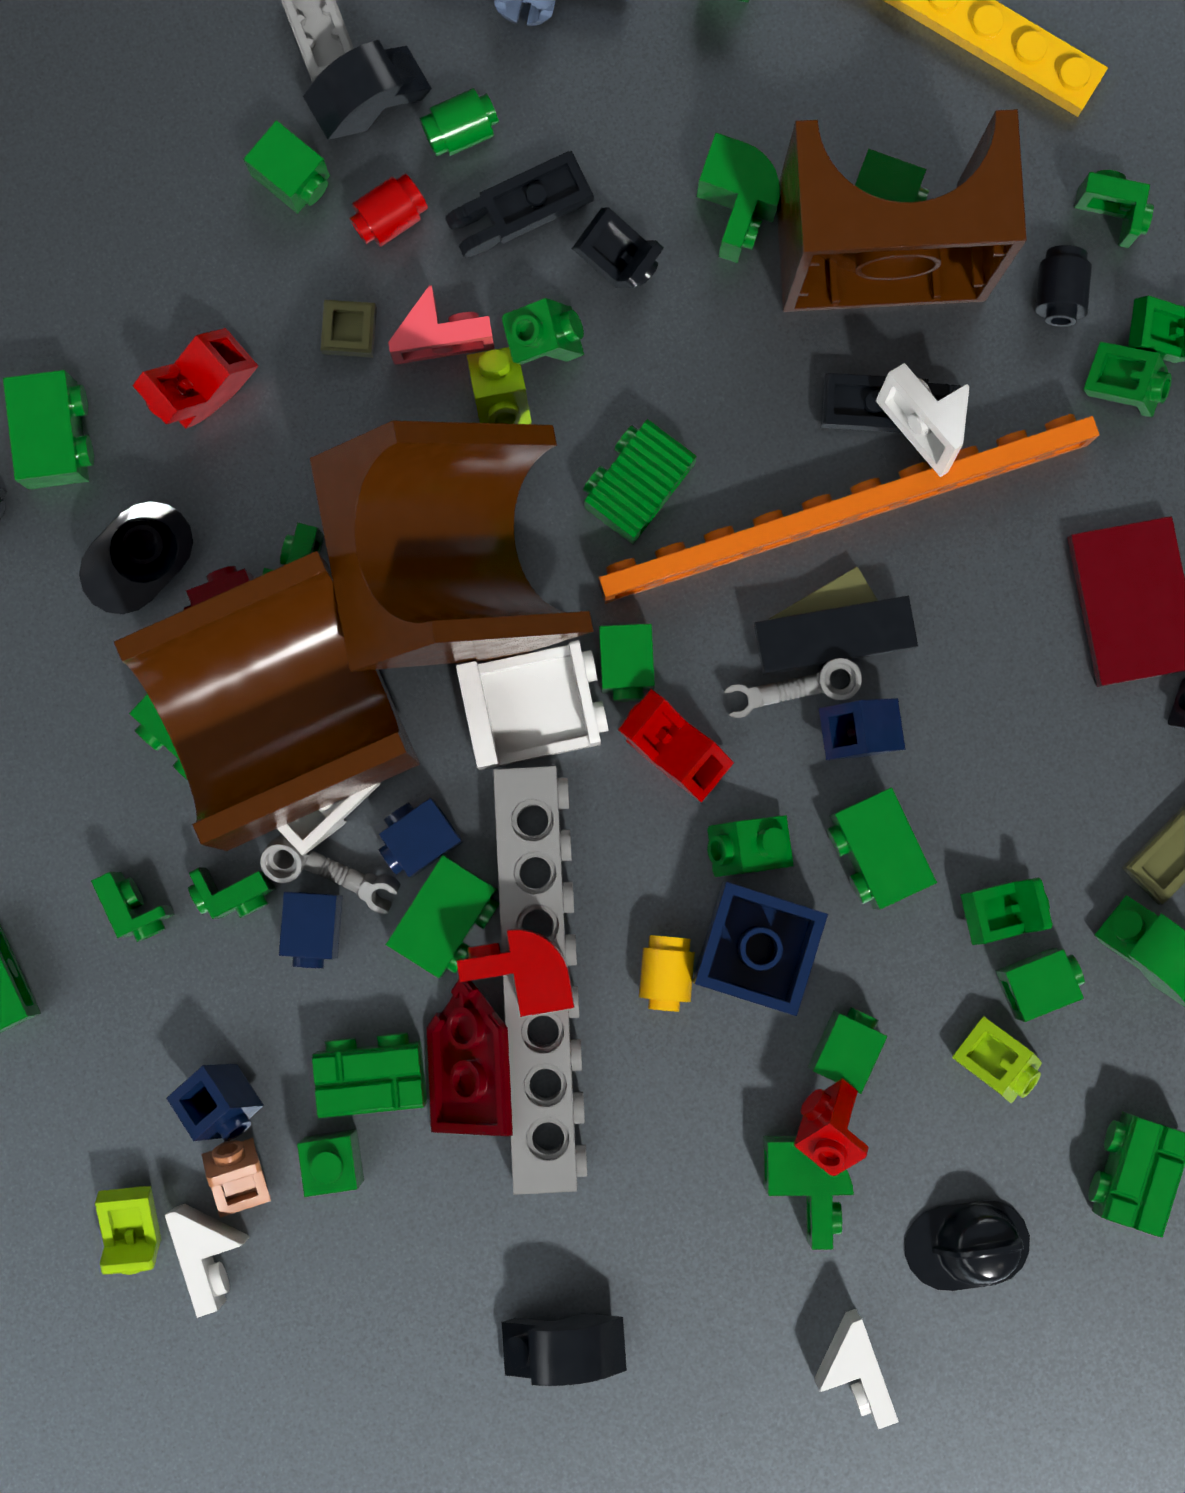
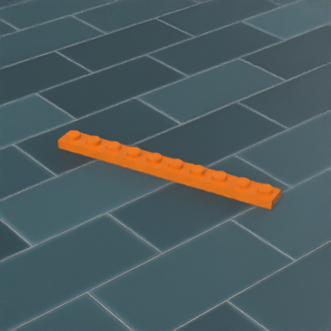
M1068 414L1047 422L1044 425L1046 428L1044 432L1028 437L1026 430H1020L1000 437L996 440L998 446L996 448L980 453L977 446L961 449L949 472L941 477L933 468L930 469L928 462L918 463L899 471L901 479L881 485L879 478L869 479L850 487L852 495L834 501L831 494L820 495L801 504L803 511L785 517L782 510H775L752 520L754 527L736 533L733 526H727L705 534L703 536L705 543L687 549L684 542L662 547L654 552L656 559L638 565L635 558L613 563L605 568L607 575L599 577V587L604 602L607 604L1086 447L1100 435L1094 417L1090 416L1076 421L1074 414Z

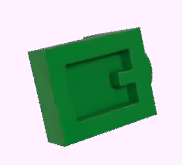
M1100 341L1084 386V391L1089 397L1137 406L1141 415L1153 417L1157 404H1163L1168 397L1172 377L1171 373H1168L1160 353Z
M108 872L91 880L117 938L134 935L136 942L143 941L164 931L166 928L162 921L175 915L171 905H162L141 915L138 907L144 904L142 895L131 877L125 879L122 872Z

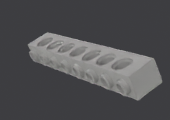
M556 766L493 769L502 952L510 951L507 930L524 929L523 923L526 915L533 910H542L551 916L554 924L552 934L548 939L561 951L567 966L577 965L575 934H565L564 913H574L573 882H563L562 861H572L570 830H560L559 809H569L568 778H557ZM530 806L540 807L548 815L547 828L537 836L524 834L518 824L521 812ZM531 858L544 859L551 869L550 880L545 886L538 889L528 887L521 878L522 866ZM514 974L503 975L505 1025L508 1027L513 1136H511L513 1195L577 1192V1177H587L586 1145H576L575 1124H585L583 1092H573L572 1071H582L581 1039H570L569 1018H580L578 986L572 987L574 1008L520 1017ZM538 1016H548L558 1025L559 1034L549 1044H538L529 1035V1023ZM550 1069L557 1073L561 1080L560 1090L549 1097L538 1095L531 1086V1078L537 1071ZM550 1122L561 1128L564 1139L558 1147L544 1149L536 1143L533 1132L540 1124Z

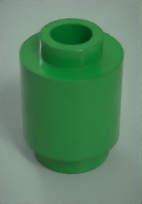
M474 88L430 107V114L419 118L436 157L446 152L449 156L455 155L494 137L491 126L499 123L498 116L488 94L486 93L479 97Z

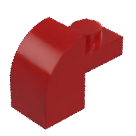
M226 328L196 335L175 363L143 371L132 386L146 401L149 410L161 418L166 425L179 421L187 429L208 418L231 399L259 365Z
M652 689L641 702L630 710L627 719L618 728V731L627 739L626 742L701 803L734 764L713 740L689 724L665 698Z
M525 929L507 930L510 951L500 952L499 942L467 947L469 958L457 960L460 982L514 974L520 1017L574 1008V998L566 960L553 942L537 932Z

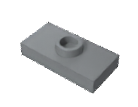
M281 0L313 83L328 65L343 54L354 49L336 0Z

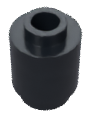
M1072 245L1051 247L1046 251V258L1040 262L1036 313L1044 317L1045 322L1049 325L1057 327L1072 326L1076 324L1077 319H1081L1088 314L1092 264L1087 260V251L1081 247Z

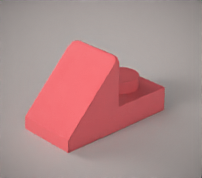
M432 285L428 286L388 342L394 365L495 349L489 316L479 317V314L476 312H462L448 318L449 322L439 324Z

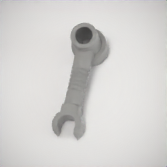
M837 658L827 662L820 673L806 675L802 678L798 677L797 679L793 678L792 680L788 679L787 681L783 680V682L779 681L778 683L774 682L750 688L742 684H734L729 686L724 693L742 691L748 697V705L741 711L731 712L729 716L742 718L747 716L753 708L779 703L780 701L805 697V695L812 696L825 693L832 699L846 700L853 697L859 691L862 675L855 663L848 659ZM836 669H843L848 673L849 681L844 688L836 689L830 683V675Z
M282 834L269 842L260 859L262 871L269 879L275 882H291L304 869L357 893V896L366 901L371 910L381 914L388 913L392 903L378 896L376 890L385 889L390 893L397 894L401 886L400 882L391 875L381 874L377 876L373 873L364 874L344 866V864L330 860V858H326L324 855L310 850L303 856Z

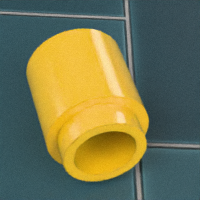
M649 935L648 948H643L639 987V998L649 999L648 1009L679 1012L680 1002H691L695 952H690L691 939Z

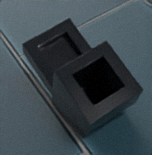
M375 40L348 51L328 65L318 75L303 95V98L326 138L330 140L366 132L384 108L422 101L432 88L407 46L384 50L380 41Z
M581 1313L556 1322L513 1318L501 1322L506 1376L531 1378V1385L565 1386L594 1382L627 1371L623 1317Z

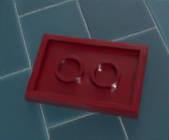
M1172 516L1077 533L1067 537L1097 687L1184 672L1185 577Z

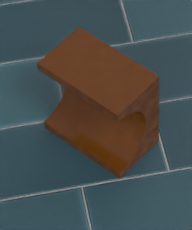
M1018 109L996 110L957 183L956 189L937 198L919 202L889 201L859 189L838 171L826 153L819 132L818 120L795 121L779 180L780 197L777 206L783 312L985 302L1027 241Z
M392 420L310 458L350 672L504 659L594 632L590 611L565 612L558 610L545 602L535 592L522 570L516 550L514 516L518 494L527 473L536 460L549 449L557 446L553 425Z
M318 551L114 641L122 662L134 673L155 706L179 756L195 803L197 820L192 825L201 845L228 851L420 765L379 670L350 672L331 569Z

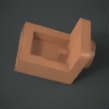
M253 1138L241 1142L237 1140L227 1141L216 1146L213 1151L201 1154L209 1187H211L220 1218L271 1201Z

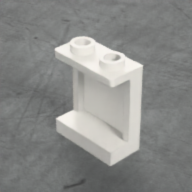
M579 640L570 641L568 645L486 663L478 664L477 661L456 665L474 755L479 770L597 746L601 744L599 733L609 731L603 702H592L588 682L598 680L592 651L581 652Z

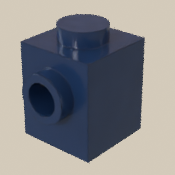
M898 698L859 700L819 708L826 760L866 757L906 750Z
M429 798L415 809L408 802L384 819L388 828L379 833L385 845L378 850L396 875L404 870L408 877H414L439 860L442 855H446L462 844L463 840L436 801Z
M284 892L279 956L293 957L292 966L302 968H324V959L338 958L343 895Z
M237 1064L202 1065L166 1098L193 1141L221 1138L224 1141H230L235 1139L251 1126L249 1119L264 1106Z

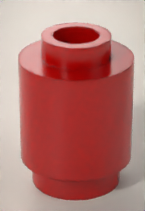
M405 173L398 179L391 176L354 201L352 206L356 214L351 216L349 220L365 244L374 240L379 247H382L421 220L420 214L428 209V205L415 183Z

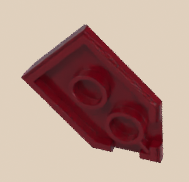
M458 979L451 990L452 998L444 1010L436 1013L427 1026L431 1132L513 1136L508 1027L472 981L460 982Z

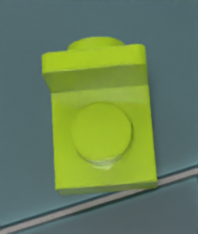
M984 1016L952 1056L956 1062L995 1090L1009 1103H1013L1017 1096L1021 1098L1026 1097L1036 1086L1041 1076L1038 1069L1042 1061L1031 1050Z

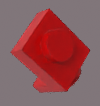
M843 1078L825 1090L817 1089L806 1098L801 1107L803 1117L794 1143L797 1149L831 1176H836L865 1159L869 1149L863 1141L847 1129L858 1091Z

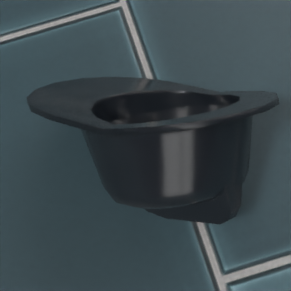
M155 501L137 503L121 512L90 544L82 557L79 578L82 591L90 602L105 612L115 614L138 611L151 602L190 558L193 537L191 527L182 513L166 503Z
M981 1200L940 1206L924 1212L912 1223L905 1237V1257L910 1270L922 1283L937 1290L956 1291L992 1286L1012 1279L1023 1268L1029 1254L1030 1235L1024 1219L1014 1208L1000 1201Z

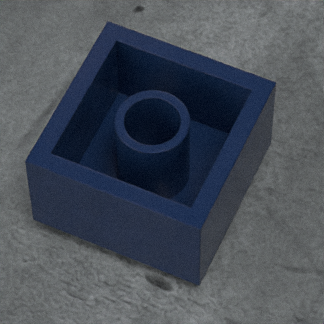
M722 882L692 982L699 986L797 1016L828 914L729 882Z

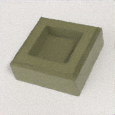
M324 300L320 348L322 354L373 358L376 304Z

